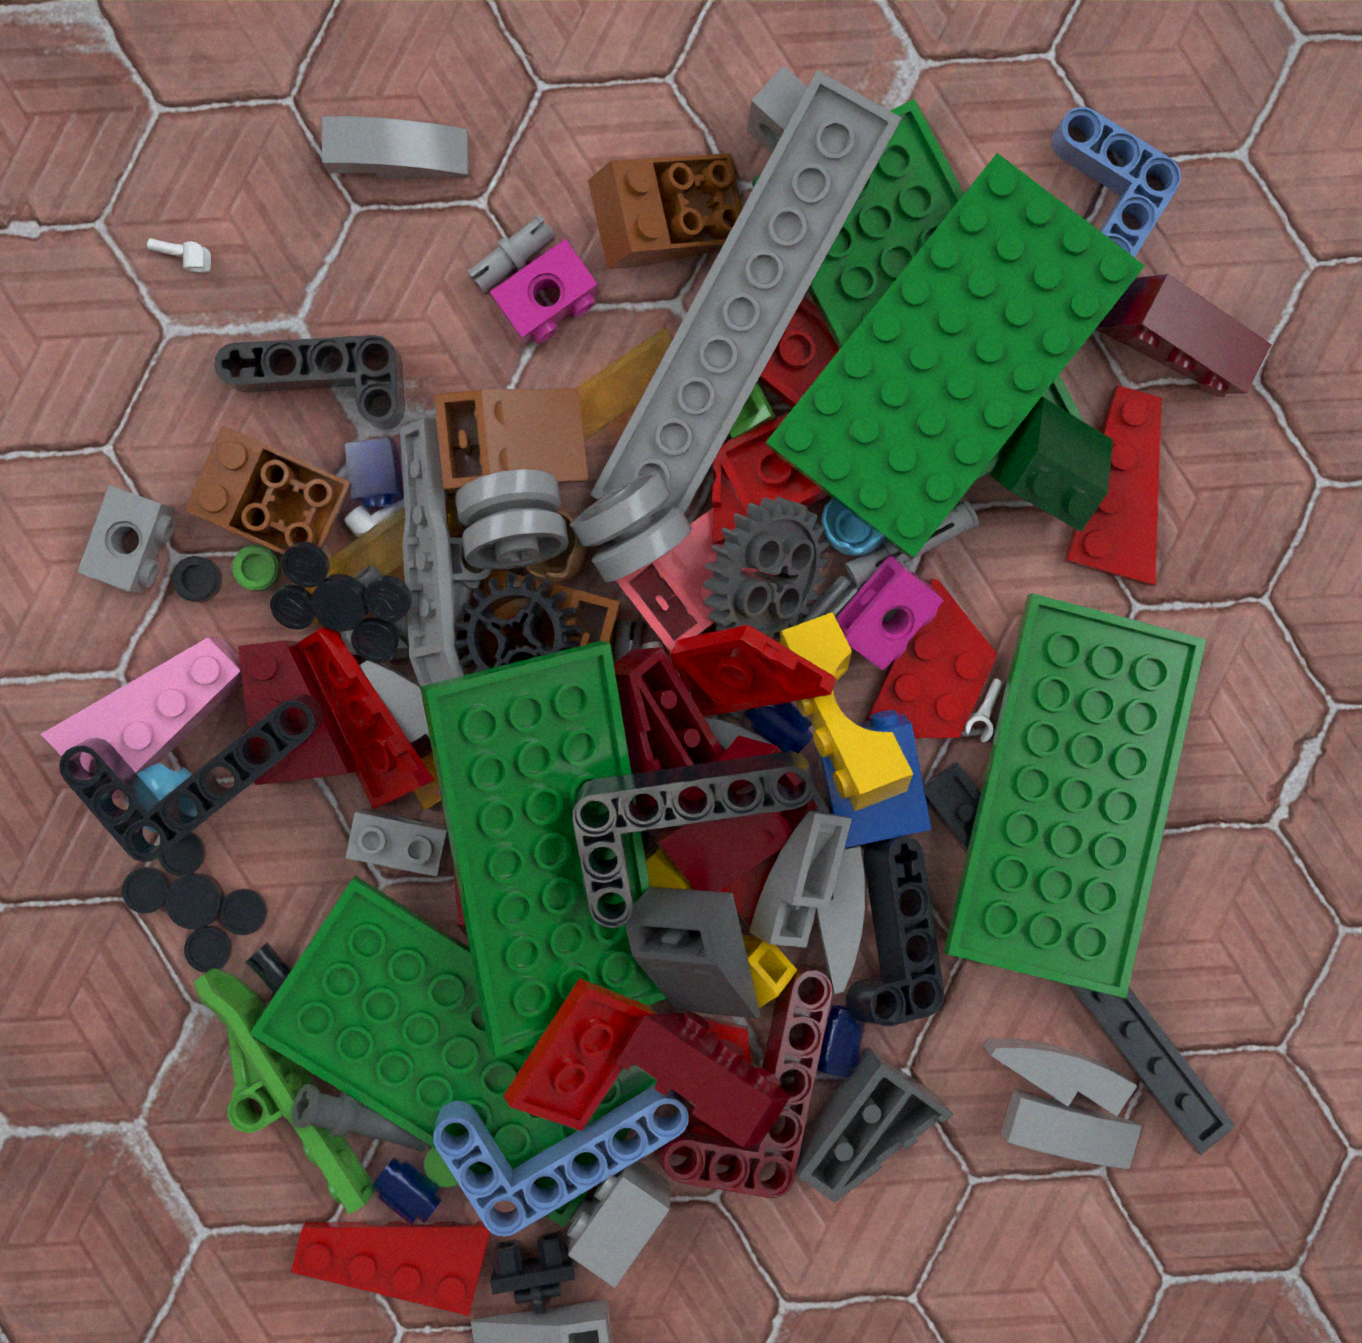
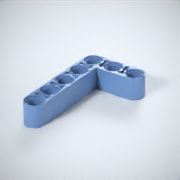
M1076 107L1064 116L1054 130L1052 148L1055 154L1062 160L1120 195L1099 231L1135 257L1179 187L1181 181L1180 168L1172 158L1095 110L1088 107ZM1068 127L1081 129L1085 134L1086 142L1074 141L1069 136ZM1107 151L1118 152L1124 160V167L1113 165L1107 158ZM1146 175H1154L1160 179L1162 191L1151 189L1146 182ZM1122 213L1134 215L1139 223V229L1131 230L1127 228L1122 221Z
M652 1086L588 1124L582 1131H576L512 1169L475 1109L463 1101H453L443 1106L437 1115L433 1142L485 1227L497 1236H510L678 1137L685 1131L689 1115L684 1097L672 1089L667 1096H664ZM663 1104H673L678 1108L669 1117H660L654 1113ZM450 1123H460L468 1131L464 1135L453 1136L448 1134L444 1127ZM623 1128H631L637 1132V1135L629 1141H621L614 1136L618 1130ZM583 1152H590L597 1157L593 1163L588 1165H581L574 1160L578 1154ZM476 1162H485L492 1167V1170L486 1174H476L470 1170L469 1166ZM549 1176L557 1183L553 1187L546 1189L537 1187L533 1182L537 1178ZM500 1201H509L516 1208L509 1212H500L495 1209L494 1205Z

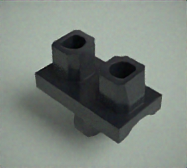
M562 1231L545 1233L538 1236L537 1244L540 1257L524 1260L520 1240L513 1239L498 1242L495 1248L494 1269L490 1279L492 1295L514 1291L516 1304L532 1301L536 1315L546 1313V1299L562 1296L560 1282L575 1280L576 1277L575 1267H577V1261L568 1256L569 1250Z

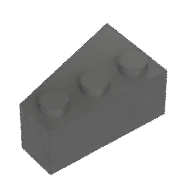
M867 1047L804 1132L796 1175L835 1203L880 1170L883 1161L903 1147L907 1150L918 1142L917 1136L939 1120L941 1123H944L954 1114L936 1094L873 1049Z

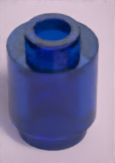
M792 702L752 708L746 715L754 723L751 728L766 741L778 746L782 752L791 750L792 752L799 753L813 738V733L808 730L813 724L808 716L803 717Z
M831 1005L817 1070L820 1072L841 1077H849L852 1067L857 1066L866 1024L865 1022L853 1019L848 1013L846 1006Z
M395 1157L389 1162L371 1187L380 1194L377 1198L411 1226L417 1218L426 1223L442 1201L435 1195L440 1188L439 1185L407 1160L402 1163Z

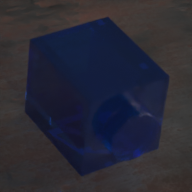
M391 437L344 443L349 482L352 483L350 492L353 500L358 503L365 502L366 509H379L393 506L392 499L404 497L398 446Z

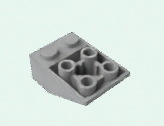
M607 1299L546 1308V1313L538 1315L532 1310L471 1320L474 1343H613Z

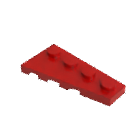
M1120 385L1113 388L1101 433L1113 439L1108 493L1083 531L1080 532L1073 528L1064 559L1065 562L1144 585H1156L1161 397Z
M435 1221L434 1224L389 1222L388 1225H366L365 1222H305L301 1229L291 1273L469 1316L490 1231L482 1221H477L476 1224H454V1221Z

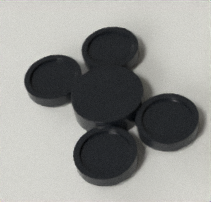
M305 541L292 544L283 554L281 563L285 575L294 584L280 587L272 596L270 609L274 618L281 625L295 630L308 627L315 617L329 629L340 632L353 630L351 643L359 656L375 663L389 660L397 650L399 641L396 631L386 621L400 620L409 611L412 604V595L406 584L396 577L383 575L374 578L365 589L358 580L344 574L328 576L330 571L329 559L325 552L317 545ZM316 587L312 594L305 589ZM369 611L377 617L364 619Z
M190 832L158 858L165 871L182 877L178 878L170 886L169 880L163 872L153 867H142L132 871L125 878L122 885V896L127 906L135 912L151 913L165 905L169 917L175 924L185 929H197L188 936L184 946V954L191 967L206 973L213 968L218 970L229 961L232 954V943L227 933L221 928L207 925L214 922L220 916L223 925L230 932L237 935H249L263 926L267 918L268 908L264 898L252 889H238L224 898L223 889L217 880L204 873H194L202 866L205 860L206 848L203 840L196 833Z

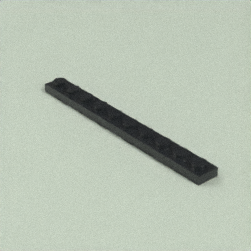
M953 762L924 785V792L927 803L967 854L981 792L959 763ZM1066 984L1194 1152L1202 1155L1235 1127V1124L1130 987L1125 999Z

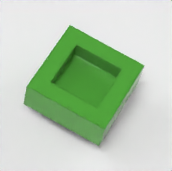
M756 382L729 432L732 439L776 418L758 382Z

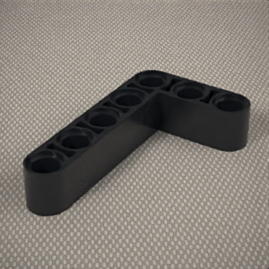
M297 694L288 698L160 801L117 750L104 739L89 738L66 750L60 759V774L129 856L140 862H151L162 856L315 733L321 726L324 718L323 708L319 701L306 694ZM290 707L300 708L306 713L309 722L307 729H297L290 724L287 716ZM253 737L263 738L269 743L271 747L270 758L263 759L254 754L251 749ZM82 752L89 753L94 757L97 763L96 773L88 772L83 768L80 760ZM216 767L227 768L234 777L233 787L227 788L217 782L215 778ZM113 789L120 790L126 794L129 802L128 809H121L114 804L111 795ZM180 797H188L194 801L197 806L196 816L191 817L181 811L178 802ZM143 826L152 827L158 832L160 845L155 846L145 840L142 831Z
M780 752L600 778L586 782L580 787L573 808V824L589 911L592 918L599 925L606 928H616L624 925L633 913L635 883L626 833L802 807L810 801L814 791L809 761L803 755L796 752ZM788 772H795L803 777L802 782L795 787L782 786L778 779ZM745 779L750 781L754 788L749 793L737 794L732 792L729 786L736 780ZM693 786L702 789L706 795L701 800L689 801L680 792L687 787ZM641 793L649 794L657 800V803L650 808H641L633 802L632 798ZM590 801H600L608 807V811L601 815H594L589 813L584 805ZM598 847H608L616 853V856L609 860H602L593 854V850ZM608 892H615L621 895L624 901L618 904H609L601 896Z

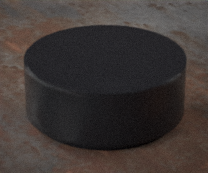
M190 556L177 564L173 572L172 581L174 589L182 598L192 602H206L218 594L222 585V574L219 567L210 559Z

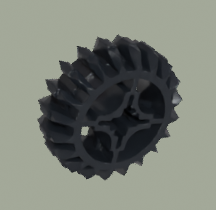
M507 574L506 589L503 588L498 579H490L488 582L492 594L489 596L483 590L475 589L473 595L480 603L476 608L464 603L461 608L464 613L471 615L470 622L457 621L455 624L456 629L467 632V639L455 641L456 648L469 649L470 654L462 657L459 663L461 667L477 665L472 673L519 662L527 654L539 657L581 646L569 643L570 636L583 634V627L567 625V621L579 614L578 610L575 607L560 610L566 603L568 595L560 591L550 598L554 584L549 580H544L536 590L537 580L536 576L532 574H526L521 587L516 574ZM517 599L531 600L527 608H521L517 616L511 620H504L493 615L499 607ZM543 608L547 611L553 623L555 634L553 648L546 644L539 635L538 628L543 619L540 614ZM521 625H524L522 634L528 638L527 641L536 645L537 649L527 645L516 644L515 650L513 648L515 640L501 626L521 631ZM486 627L496 635L499 643V648L495 655L497 659L495 666L489 659L485 649L484 635Z

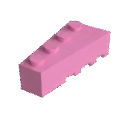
M208 637L40 735L61 756L66 750L89 738L104 739L117 750L134 772L138 774L164 759L242 683L239 655L223 639ZM82 752L80 760L83 768L88 772L96 773V760L89 753ZM113 789L111 794L112 800L123 798L126 794L120 790Z

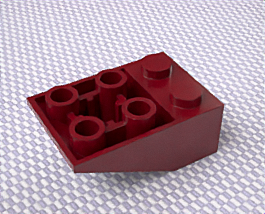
M738 735L718 761L780 753L781 751L776 745ZM795 772L785 773L778 779V782L785 787H795L801 783ZM739 779L730 784L729 788L734 793L746 794L753 790L754 785L748 780ZM697 787L687 800H701L706 793ZM811 797L810 801L804 806L796 809L665 827L655 839V842L692 890L718 892L782 849L807 813L815 811L818 806Z

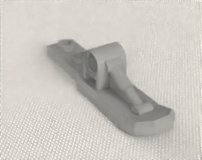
M422 418L400 427L405 504V527L402 542L405 584L412 595V604L407 612L409 655L420 686L466 675L464 667H461L459 663L460 656L455 646L458 633L455 624L457 621L464 620L466 613L461 608L464 603H469L472 589L478 587L480 580L488 577L493 570L471 566L465 559L462 538H450L446 523L445 502L447 492L443 488L437 420L431 418ZM463 558H464V560H465V562H466V568H465V566H464V564H463V560H462Z

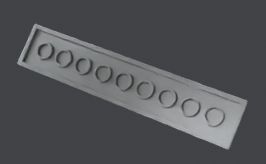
M819 70L815 72L590 494L591 496L599 500L614 489L645 474L657 471L671 492L667 501L660 509L678 507L682 510L683 514L686 512L902 119L900 116Z

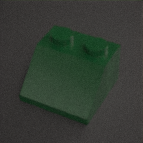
M1041 397L1029 412L993 468L990 476L1012 493L1082 532L1108 493L1113 439L1046 398Z

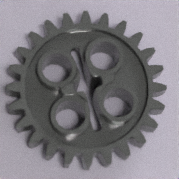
M764 497L760 506L753 503L748 504L747 517L738 513L734 515L736 527L733 531L723 527L721 531L726 541L723 545L716 544L712 546L713 551L718 557L717 561L706 564L705 568L714 573L712 578L703 583L704 588L713 592L703 602L704 605L713 609L708 618L718 624L717 631L750 625L771 639L773 637L780 639L781 631L785 630L786 626L793 627L798 625L797 616L800 613L806 616L810 614L809 608L806 605L808 600H818L819 598L817 592L813 590L815 584L825 581V577L818 574L819 568L828 563V559L820 556V553L828 546V542L819 539L825 529L823 526L815 523L818 516L807 511L808 507L781 497H776L775 501ZM742 568H755L759 571L752 574L742 570ZM780 572H783L788 575H791V577L783 578L775 576L773 574H780Z

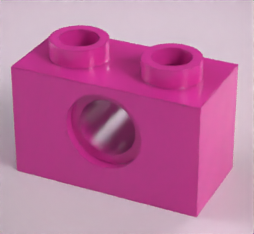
M564 239L490 291V294L524 345L527 346L532 341H535L536 344H541L548 340L559 330L556 324L572 314L574 318H577L589 311L596 304L594 298L599 295V289L595 279L568 241ZM552 287L561 293L557 303L548 307L539 305L535 301L538 292L543 288Z
M890 554L836 617V620L849 646L881 670H884L891 661L897 660L904 653L908 641L922 626L932 621L938 607L944 600L928 583ZM898 608L893 618L888 621H882L888 611Z

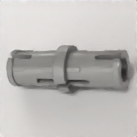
M539 214L508 240L505 237L501 238L497 242L498 248L474 267L467 270L476 285H479L480 290L484 294H487L488 290L515 269L520 271L526 267L525 261L549 242L556 239V235L550 226L544 224L545 220Z

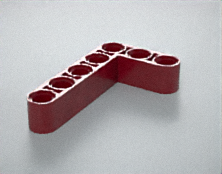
M794 965L797 972L779 996L776 997L762 1068L774 1074L778 1079H780L785 1071L789 1069L794 1070L795 1078L793 1083L788 1088L782 1089L791 1096L779 1115H784L785 1117L784 1128L775 1135H770L768 1132L762 1143L743 1148L727 1138L684 1131L678 1137L654 1151L657 1163L672 1180L683 1184L765 1198H779L791 1189L795 1178L832 999V985L824 973L805 965ZM811 977L813 990L808 997L800 999L798 987L805 978ZM798 1023H802L804 1027L802 1038L799 1042L790 1044L789 1032L791 1028ZM687 1146L689 1148L687 1159L680 1165H670L672 1153L679 1147ZM726 1154H732L730 1168L723 1173H715V1165L719 1158ZM775 1162L776 1170L773 1176L765 1181H760L761 1169L766 1164Z

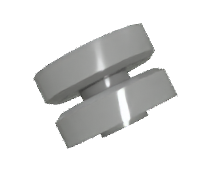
M527 469L502 471L477 478L466 483L457 491L455 500L458 518L465 527H468L462 536L465 559L471 566L500 570L519 568L541 563L556 557L566 550L569 539L565 520L560 514L556 513L562 502L558 481L553 474L541 470Z
M657 471L645 474L604 495L569 524L581 545L593 547L603 544L597 549L591 561L605 582L618 580L650 564L678 545L692 530L691 525L680 508L666 507L660 509L667 501L671 492Z

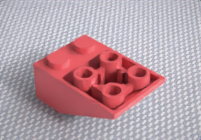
M713 508L690 524L692 527L690 534L666 554L643 568L615 580L670 653L676 640L697 636L715 623L708 618L713 609L704 605L703 602L713 593L711 590L703 587V583L712 578L714 573L705 568V566L709 562L717 561L718 557L712 549ZM742 568V570L752 574L759 571L755 568Z

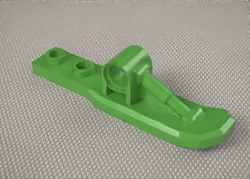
M216 968L211 969L194 980V988L200 1001L217 1014L222 1023L226 1024L230 1043L228 1051L235 1082V1088L232 1091L233 1099L227 1108V1116L232 1126L243 1133H253L284 1115L303 1141V1150L307 1158L313 1164L319 1166L328 1180V1189L334 1200L343 1204L349 1215L365 1206L377 1187L345 1137L332 1136L329 1134L328 1129L312 1125L306 1128L293 1125L291 1117L292 1108L298 1092L306 1084L314 1086L316 1084L305 1068L249 1035L266 1009L259 995L235 975ZM248 1098H253L260 1103L262 1113L254 1111L250 1107Z

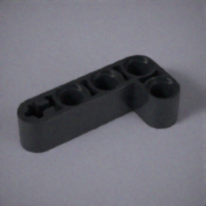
M367 335L231 343L222 347L215 356L214 367L217 375L221 380L241 392L355 386L358 412L372 426L383 430L391 429L397 426L404 417L405 400L401 356L389 340L382 336ZM379 350L387 351L389 353L387 365L381 370H370L368 368V359L371 354ZM331 353H341L343 362L340 369L333 373H324L322 365L325 357ZM288 355L295 356L296 367L293 372L285 376L278 375L277 364L280 359ZM241 359H243L253 367L241 369L239 377L233 373V368L240 367ZM256 367H262L264 374ZM382 395L391 397L392 405L389 412L381 417L372 416L370 408L373 400Z
M907 836L867 843L864 850V864L881 975L853 983L846 995V1008L850 1016L857 1021L880 1026H894L931 1016L941 1008L944 1000L941 967L924 853L921 845L916 839ZM901 896V906L899 907V899ZM877 997V1005L874 1009V1001Z

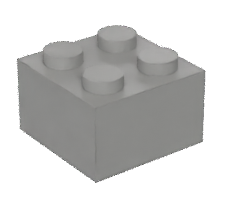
M640 1161L634 1162L599 1183L592 1199L589 1200L585 1197L569 1220L572 1222V1225L567 1232V1236L571 1238L568 1256L614 1288L670 1210L669 1182Z

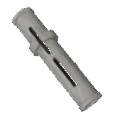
M967 500L960 502L959 505L951 510L936 531L946 525L947 527L932 534L914 558L940 546L942 543L972 527L979 526L978 517ZM885 540L874 552L862 555L844 564L850 579L859 589L863 587L887 559L885 557L890 554L902 564L911 559L901 551L898 552L899 550Z

